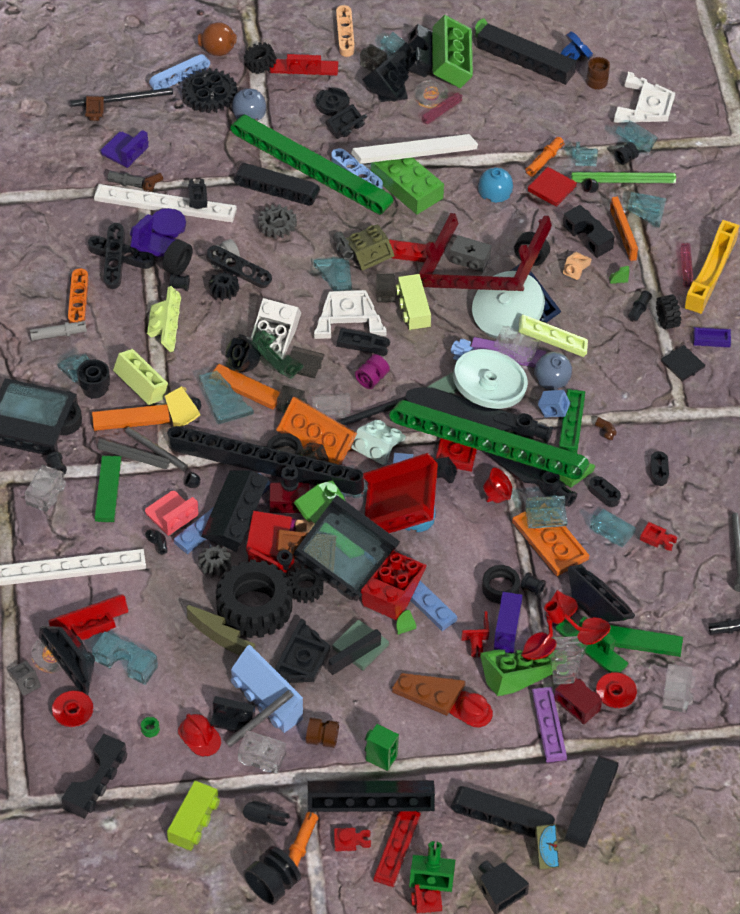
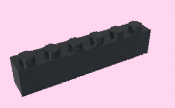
M487 23L478 34L477 48L564 85L575 74L577 60Z
M434 780L308 781V812L435 811Z

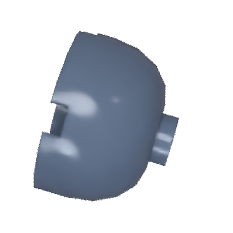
M255 89L240 90L232 101V112L235 114V118L238 119L245 114L253 119H262L266 113L264 96Z
M546 353L536 363L534 375L542 387L549 390H558V388L565 387L568 384L572 375V365L568 358L561 353Z

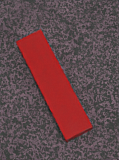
M399 811L373 881L394 887L421 817L420 812Z

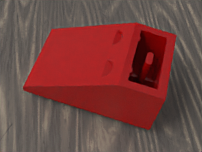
M392 551L361 589L363 606L397 620L407 608L427 565Z

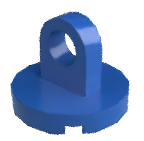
M573 31L566 34L570 43L560 54L567 56L571 53L569 57L577 60L581 55L588 60L593 56L588 46L583 44Z

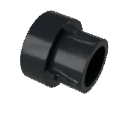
M92 359L83 362L78 367V383L87 397L91 399L100 398L109 391L110 373L106 363L101 360Z

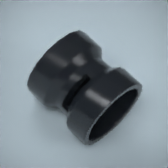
M629 142L624 147L616 149L614 156L619 164L624 165L629 160L637 158L639 152L635 144Z

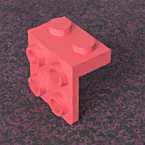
M171 491L147 507L145 514L169 536L198 516V501L193 497L185 501L176 491Z

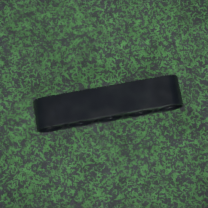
M247 163L240 165L233 178L234 182L241 187L308 206L314 204L320 192V187L314 182Z
M600 755L598 756L567 830L565 841L583 848L586 847L615 778L619 762Z
M464 786L457 788L450 806L458 814L535 838L534 826L551 825L555 822L554 816L547 812Z

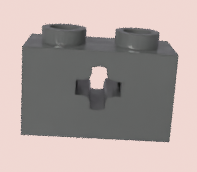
M457 235L450 249L449 262L484 272L491 257L492 245Z

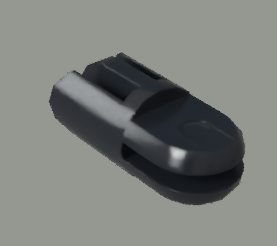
M252 801L243 808L244 817L255 823L266 826L268 823L280 826H287L289 823L271 817V815L290 819L288 813L272 809L270 804Z

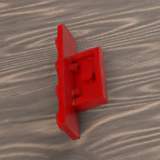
M287 54V59L276 60L274 67H270V73L338 75V61H322L321 55Z
M121 594L48 620V623L51 627L68 629L81 640H86L93 635L106 633L110 629L116 628L113 618L128 613L129 610L125 596Z

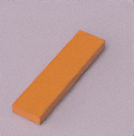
M618 196L612 197L610 212L629 260L635 261L637 260L638 246Z
M218 364L209 375L210 381L272 410L283 398V393L243 374L230 370L221 364Z
M167 404L92 412L94 431L170 423Z

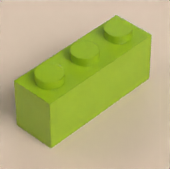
M194 781L167 831L169 843L191 851L194 845L200 842L201 831L209 825L211 820L210 814L218 808L220 803L218 789Z

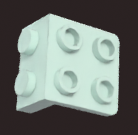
M374 420L358 428L351 448L384 465L388 461L392 447L404 441L406 436L400 430L388 427L383 421Z

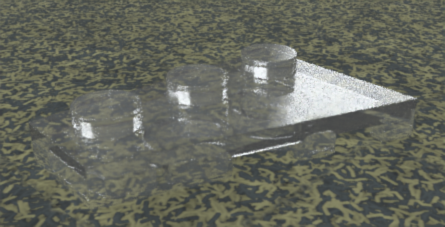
M577 636L555 637L553 639L556 640L557 645L550 654L553 685L572 684L575 682L580 662L585 655V649L588 645L582 644Z

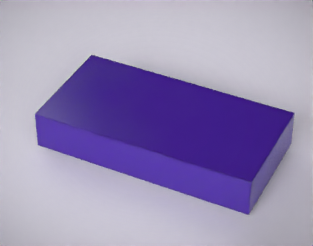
M694 327L693 345L731 347V329Z

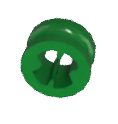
M154 717L143 719L141 722L142 734L149 738L157 736L160 731L159 721ZM147 725H150V726L154 725V728L150 730V728L147 729L146 726H147Z

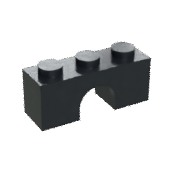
M417 24L408 34V46L415 49L408 57V70L425 78L429 73L433 72V31Z
M578 205L564 213L562 226L573 236L579 233H587L585 248L596 258L613 249L615 236L599 220H596L588 210Z

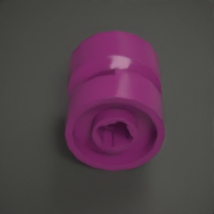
M373 354L365 364L356 370L355 377L363 387L373 389L380 379H383L389 373L390 367L383 357Z

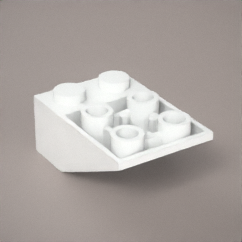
M263 298L251 336L259 344L261 355L283 360L301 316V311L298 307Z

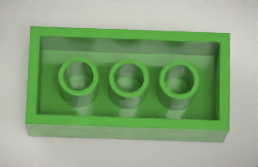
M444 14L432 27L433 74L461 88L473 77L472 29Z
M413 157L371 162V171L383 181V187L416 215L443 199L444 183Z

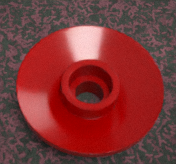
M613 672L599 679L596 692L601 697L602 703L606 706L624 708L634 702L637 695V687L629 676Z
M67 691L55 699L52 705V714L59 724L66 727H77L83 725L91 718L93 702L83 692Z

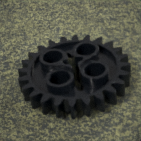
M211 68L208 71L202 69L201 73L195 71V75L190 73V78H185V82L182 83V97L185 99V104H189L190 108L195 106V111L201 109L202 113L205 110H208V113H211V110L217 113L219 108L223 111L224 106L229 108L230 103H232L234 96L237 94V83L234 82V77L230 78L229 73L224 75V70L219 73L217 68L214 71H211Z

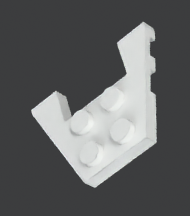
M628 72L625 87L641 90L636 110L617 107L614 122L668 121L675 92L657 84L654 86L648 83L647 79L643 77L639 79L634 76V73Z
M366 290L331 291L327 296L318 326L314 331V339L331 338V323L368 322L369 333L382 337L386 336L385 326L383 327L381 318L374 310V305Z

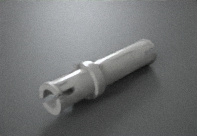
M85 321L65 322L62 325L30 329L32 341L65 335L70 337L71 334L87 332Z

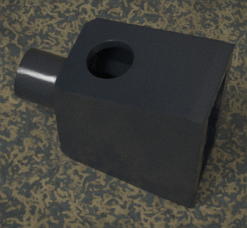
M486 860L479 866L478 869L483 874L479 880V888L494 914H498L528 894L529 883L508 864L502 862L493 867Z

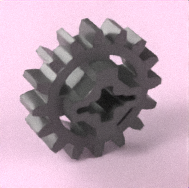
M281 204L278 207L271 205V209L265 207V212H260L258 224L263 234L267 232V237L274 235V239H276L280 235L281 238H284V234L289 236L290 231H295L297 219L296 214H293V210H288V206L281 208Z

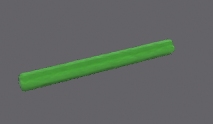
M572 172L571 179L577 183H584L588 178L596 180L597 183L676 182L675 173Z

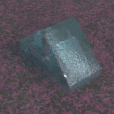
M86 353L71 355L57 364V366L73 382H77L78 367L83 362L89 360Z

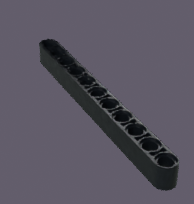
M173 426L167 431L169 448L175 452L281 477L284 467L293 466L298 470L297 479L299 482L317 486L318 484L333 480L340 492L359 495L364 491L363 472L355 468L180 426Z

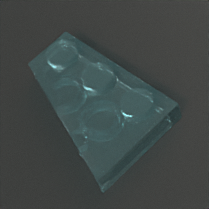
M218 371L199 375V381L218 424L254 414V410L247 406L239 394L237 395L231 385Z

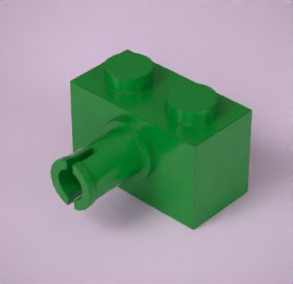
M432 841L428 844V856L413 855L409 887L414 888L415 885L419 884L421 889L452 892L456 859L441 858L442 844L437 842L436 849H434L435 841Z

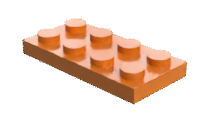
M297 397L292 398L276 430L281 434L288 433L298 437L303 447L328 462L338 465L342 464L357 435L353 430Z
M545 501L512 518V523L556 577L568 571L570 566L579 565L589 560L587 551Z

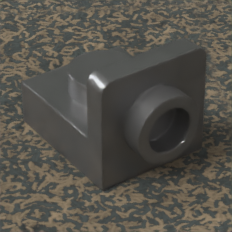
M27 661L8 670L10 677L18 684L22 695H27L41 687L36 671Z

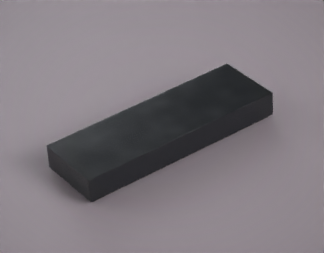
M375 629L328 660V671L332 676L381 645V633L379 630Z

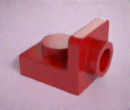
M419 884L414 887V892H411V905L416 906V913L442 911L441 892L430 889L420 890Z

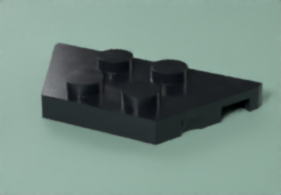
M300 619L275 670L288 683L315 682L330 652V645L321 639L315 630L312 631L306 625L304 619Z

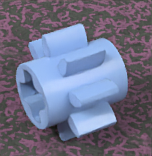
M460 339V342L456 340L451 348V353L454 354L453 359L458 360L463 354L474 350L470 346L471 342L466 339Z

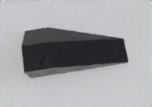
M407 42L404 43L362 79L372 93L395 99L404 91L405 81L409 78L408 57L413 53V50L408 46Z

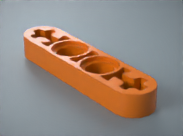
M82 268L74 270L71 276L68 309L69 323L85 321L89 279L88 272ZM77 289L84 290L82 293L79 294L74 292ZM75 303L83 304L81 307L73 306ZM75 314L79 315L78 320H75Z

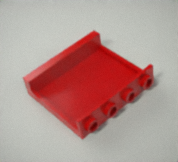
M428 453L363 473V478L368 482L365 516L388 533L432 521L434 517L438 463Z

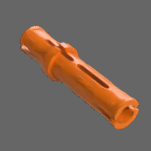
M556 137L549 145H546L542 153L526 167V173L533 177L549 159L556 156L557 151L565 144L564 140L561 137Z
M310 812L305 814L294 844H291L289 848L290 853L288 856L297 867L301 858L306 854L305 848L319 818L314 813L311 814V817H309Z

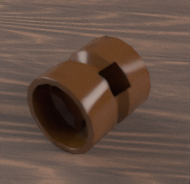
M594 57L588 62L586 83L590 88L599 90L608 85L610 63L607 59Z
M310 717L306 744L318 746L319 743H322L323 747L335 748L339 733V722L327 720L324 723L320 718Z

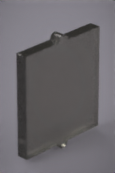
M294 346L290 356H287L284 371L315 379L318 370L322 368L321 363L325 354Z

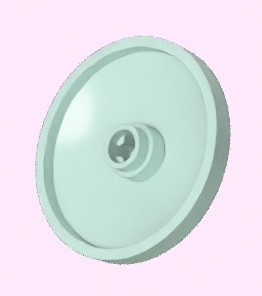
M506 271L494 276L514 277L516 271ZM528 275L523 285L524 291L478 289L473 300L472 313L481 331L492 338L502 340L513 339L523 335L518 332L521 315L539 320L544 310L545 298L538 282Z
M478 349L463 354L457 360L453 371L454 383L461 394L473 403L487 408L503 409L516 405L524 397L528 385L527 376L523 368L511 357L494 350Z

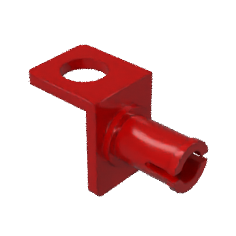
M484 611V629L463 630L461 634V641H470L471 656L476 658L477 650L478 657L483 653L482 640H488L489 638L488 611Z

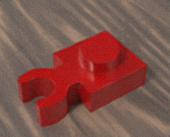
M648 522L640 536V541L656 548L661 544L666 550L672 551L673 544L669 542L676 544L677 536L673 534L666 535V529Z
M334 828L335 851H356V845H360L363 848L371 847V840L363 839L370 837V830H362L360 833H356L355 828Z

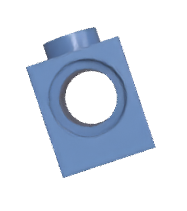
M564 390L543 391L541 399L538 401L539 409L544 417H565L570 405Z

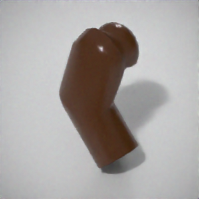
M157 173L145 178L143 183L144 191L152 192L155 184L163 181L162 174Z
M598 417L595 426L605 430L604 437L612 441L617 434L615 427L612 423Z

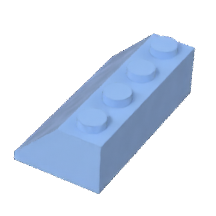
M248 645L231 669V682L237 689L240 688L244 692L248 701H253L257 705L259 712H262L287 690H291L294 696L268 717L275 728H279L285 733L303 720V697L251 645Z

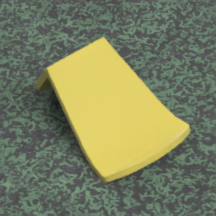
M180 387L165 395L173 426L183 427L200 416L197 407L185 392L187 390L185 387Z

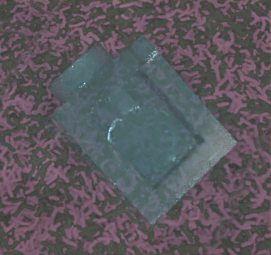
M392 32L389 36L385 35L380 41L382 45L378 50L386 49L392 54L406 42Z
M576 142V147L572 148V158L575 159V166L597 165L598 149L580 148V142Z

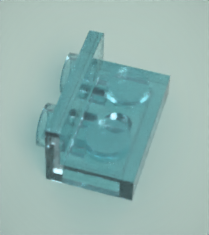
M631 120L625 128L618 126L615 131L618 135L647 152L651 151L658 139L657 136Z
M555 495L551 497L527 498L525 512L528 529L567 526L565 496Z
M605 509L598 516L593 515L591 518L590 529L621 547L628 542L636 531V527Z

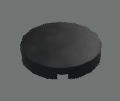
M331 87L325 91L323 89L316 96V107L325 115L334 116L350 105V98L340 88Z

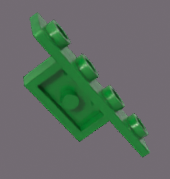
M583 617V618L580 620L579 624H578L575 620H573V621H574L578 626L582 627L583 622H584L586 619H588V618H587V617ZM566 619L556 626L558 633L609 673H621L628 666V662L614 652L615 639L610 633L595 644L585 645L577 638L580 631L574 628Z

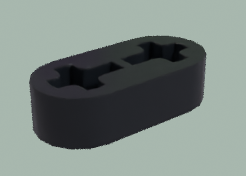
M661 451L654 452L650 460L651 481L657 486L667 484L669 478L668 456ZM658 472H661V477L663 478H659Z
M595 476L591 478L589 483L591 494L608 507H615L620 503L621 493L616 487L603 477Z

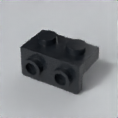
M351 104L327 119L325 124L336 139L341 136L345 138L352 133V129L361 128L368 116L366 114L361 116L355 106Z

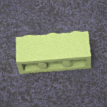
M420 274L398 277V285H395V292L397 296H400L399 306L400 309L404 310V323L408 324L409 330L431 327V312Z
M133 349L119 353L113 371L148 405L163 400L168 382Z

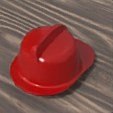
M492 468L489 478L483 485L486 502L493 501L499 504L511 499L512 484L507 475L498 468Z
M467 691L460 693L449 712L467 725L478 728L489 724L493 717V710L487 703V700L480 694Z
M189 713L186 715V719L178 728L180 738L196 755L204 757L215 754L221 746L219 733L203 715H190Z

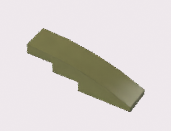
M190 605L187 606V619L200 632L218 645L241 656L248 645L255 649V643L240 638L239 630L225 626L224 617Z

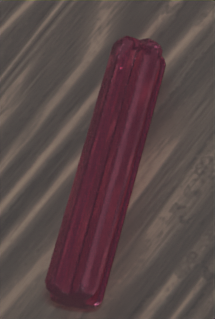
M456 92L422 115V121L425 124H429L460 103L463 96Z
M682 243L680 249L684 287H691L693 283L691 245L689 243Z

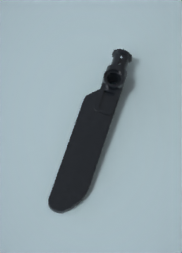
M413 388L408 390L405 396V400L505 432L511 430L514 431L515 435L525 438L537 437L548 443L553 432L552 426L546 427L538 424V421L533 420V417L529 414L515 415L499 409L483 407L468 399L435 388Z
M483 451L520 481L538 484L544 495L553 496L554 498L558 497L568 507L576 500L577 493L570 491L566 484L560 480L558 474Z

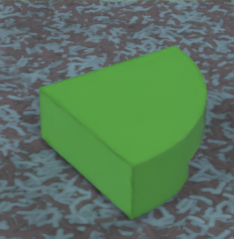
M484 18L479 20L475 26L476 37H478V34L487 24Z
M629 266L620 267L619 271L612 273L609 277L610 284L628 282Z
M410 610L404 611L398 617L396 624L397 634L416 629L417 625Z

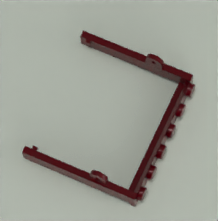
M450 213L435 244L434 242H428L426 245L428 257L419 272L423 287L524 291L523 285L549 234L552 224L549 216H543L542 219H539L540 225L529 247L523 244L520 246L519 255L521 263L514 277L433 274L459 224L455 213Z

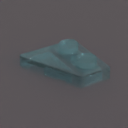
M631 192L628 210L660 228L666 198Z
M344 258L314 260L315 269H319L322 277L329 283L333 291L352 290L349 260Z

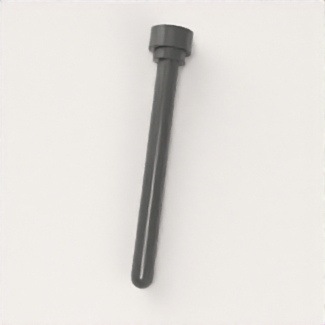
M735 512L731 516L737 570L734 589L740 592L739 514Z

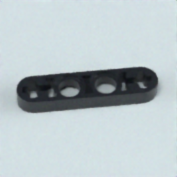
M112 223L107 230L104 282L109 289L118 288L122 279L125 231L120 223ZM116 229L119 230L117 232V239H115L114 232ZM117 244L120 246L117 251L110 250L112 245ZM113 260L119 262L116 267H110L109 263ZM111 273H114L115 280H113V282L111 283V282H110V280L112 279V274H111Z
M100 236L91 237L88 240L89 251L105 257L107 238ZM115 244L112 245L111 248H116L118 250L120 246ZM124 244L123 263L142 269H149L153 266L154 257L152 253L141 252L130 245ZM126 253L134 254L132 257L125 256Z
M213 245L206 252L208 262L228 272H232L234 275L260 288L268 287L272 281V275L269 271L219 246ZM214 251L217 252V256L215 258L212 257V253ZM229 258L233 259L235 266L229 267L226 264V260ZM249 267L252 270V274L245 275L242 268ZM257 271L258 273H257L255 279L252 278V277L254 276L255 272ZM262 276L266 277L264 283L261 282L260 277Z

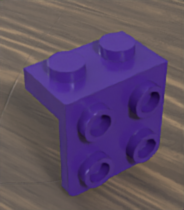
M141 130L135 137H132L121 131L101 149V154L128 168L149 147L148 133Z
M147 214L131 229V247L141 252L146 251L157 257H162L165 255L169 245L176 239L152 232L154 216Z

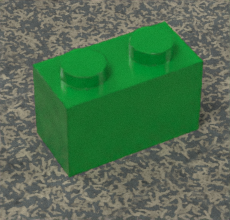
M376 724L374 729H370L365 737V741H367L365 747L366 761L388 771L398 756L399 734Z

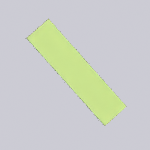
M523 314L519 318L518 332L582 357L587 354L588 339Z

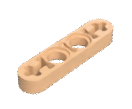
M342 5L336 10L339 53L344 57H349L354 54L352 13L349 6ZM344 23H345V24H348L349 26L344 27V26H341V24H344ZM343 35H348V36H350V37H349V38H343L342 36H343Z

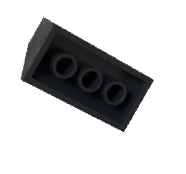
M230 470L201 537L237 552L252 520L253 511L258 506L269 478L251 470Z

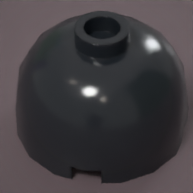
M239 334V337L231 339L227 346L225 357H228V362H226V365L230 370L245 373L252 371L258 365L261 359V350L259 344L253 338Z

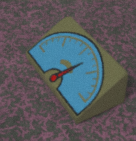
M556 824L534 826L538 869L559 867Z

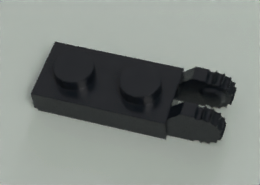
M189 179L188 196L189 207L207 208V190L204 179H200L199 184H194L193 179Z
M341 328L336 347L386 356L388 353L387 347L390 346L391 341L386 337L377 336V334Z

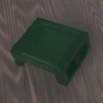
M264 329L258 331L250 343L280 374L292 379L304 365L290 355L282 359L270 347L277 338Z

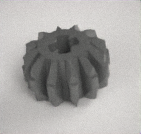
M210 544L209 549L203 548L202 553H199L198 566L202 569L204 575L209 573L210 577L213 575L220 577L221 573L228 571L231 567V554L227 552L226 547L220 549L219 544L216 547Z

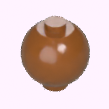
M222 22L208 25L203 33L198 35L199 46L204 47L213 56L228 54L237 42L236 34L231 27Z

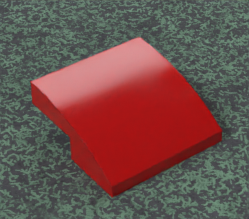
M253 511L246 553L252 548L265 556L277 557L279 551H276L277 530L290 531L293 521L292 517Z

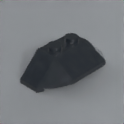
M582 564L568 568L572 598L576 600L579 607L585 609L591 615V618L595 617L607 622H615L635 617L630 606L600 578L587 571Z
M40 627V640L78 690L88 695L94 671L95 658L90 651H86L82 640L75 636L72 631L63 627Z

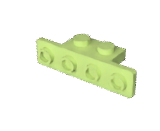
M172 286L168 287L165 301L151 305L147 331L151 338L162 334L161 343L169 352H173L175 348L181 301L180 293Z

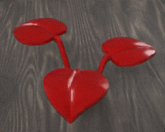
M557 590L551 601H548L544 606L549 634L539 632L532 635L525 643L521 656L525 659L538 660L550 655L557 645L556 640L552 638V623L559 624L564 621V618L580 631L577 638L585 645L599 642L610 632L611 626L607 621L595 617L586 619L582 627L578 626L570 618L578 608L576 600Z

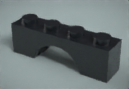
M106 734L102 735L93 749L94 759L100 766L98 772L87 781L72 782L61 798L64 810L84 819L88 813L93 812L99 796L102 797L104 795L108 782L115 778L117 768L125 762L128 755L126 743Z

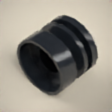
M270 846L265 853L259 856V861H254L243 871L245 881L251 890L260 899L271 905H274L285 895V889L290 890L301 879L300 871L294 861L275 846Z

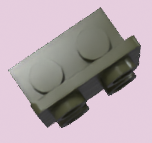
M378 224L371 225L365 230L353 233L350 237L346 238L350 242L349 246L355 253L362 271L395 256L388 237Z

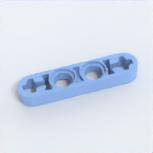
M198 55L154 75L150 79L149 85L153 90L166 89L185 80V78H190V73L195 75V71L201 73L202 69L207 70L210 66V61L205 55Z
M340 148L332 151L331 161L357 176L361 174L367 175L366 178L362 179L383 190V181L363 164H360L347 151ZM348 165H354L355 168H351V169H350V168H348V167H346V166H348Z

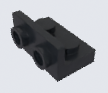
M215 696L210 725L237 732L255 717V705Z

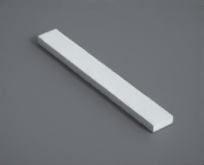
M470 134L353 148L351 154L360 164L475 150L478 144Z
M98 184L94 195V201L155 211L171 208L187 216L232 223L237 210L236 205L208 201L207 208L195 209L189 207V198Z
M144 549L0 565V586L146 569Z

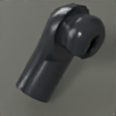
M147 530L145 537L149 542L157 545L158 554H166V537L156 530Z

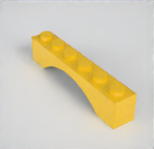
M722 220L705 264L687 293L685 309L700 314L703 313L737 241L740 225Z

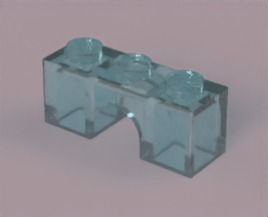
M104 631L92 648L95 662L110 669L118 660L129 661L127 665L128 677L146 685L158 668L157 656L153 652L143 650L132 642L128 643L115 634H109Z

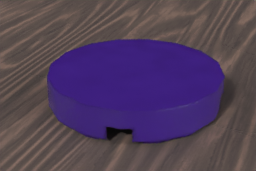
M161 209L152 215L154 216L152 232L169 238H175L179 236L178 234L185 231V216L176 209Z

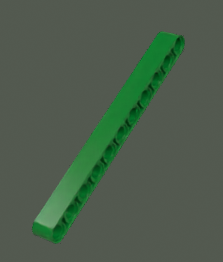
M245 114L240 116L230 126L232 133L376 214H383L394 202L388 192Z
M399 401L389 414L391 421L395 424L571 479H580L589 466L588 459L583 455L408 401Z

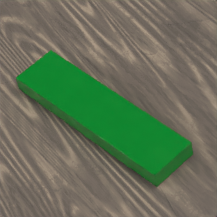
M567 389L566 395L570 405L566 416L563 417L559 448L577 453L586 391Z
M102 456L95 522H115L122 462L121 456Z
M610 625L609 633L615 639L614 647L681 657L682 636Z

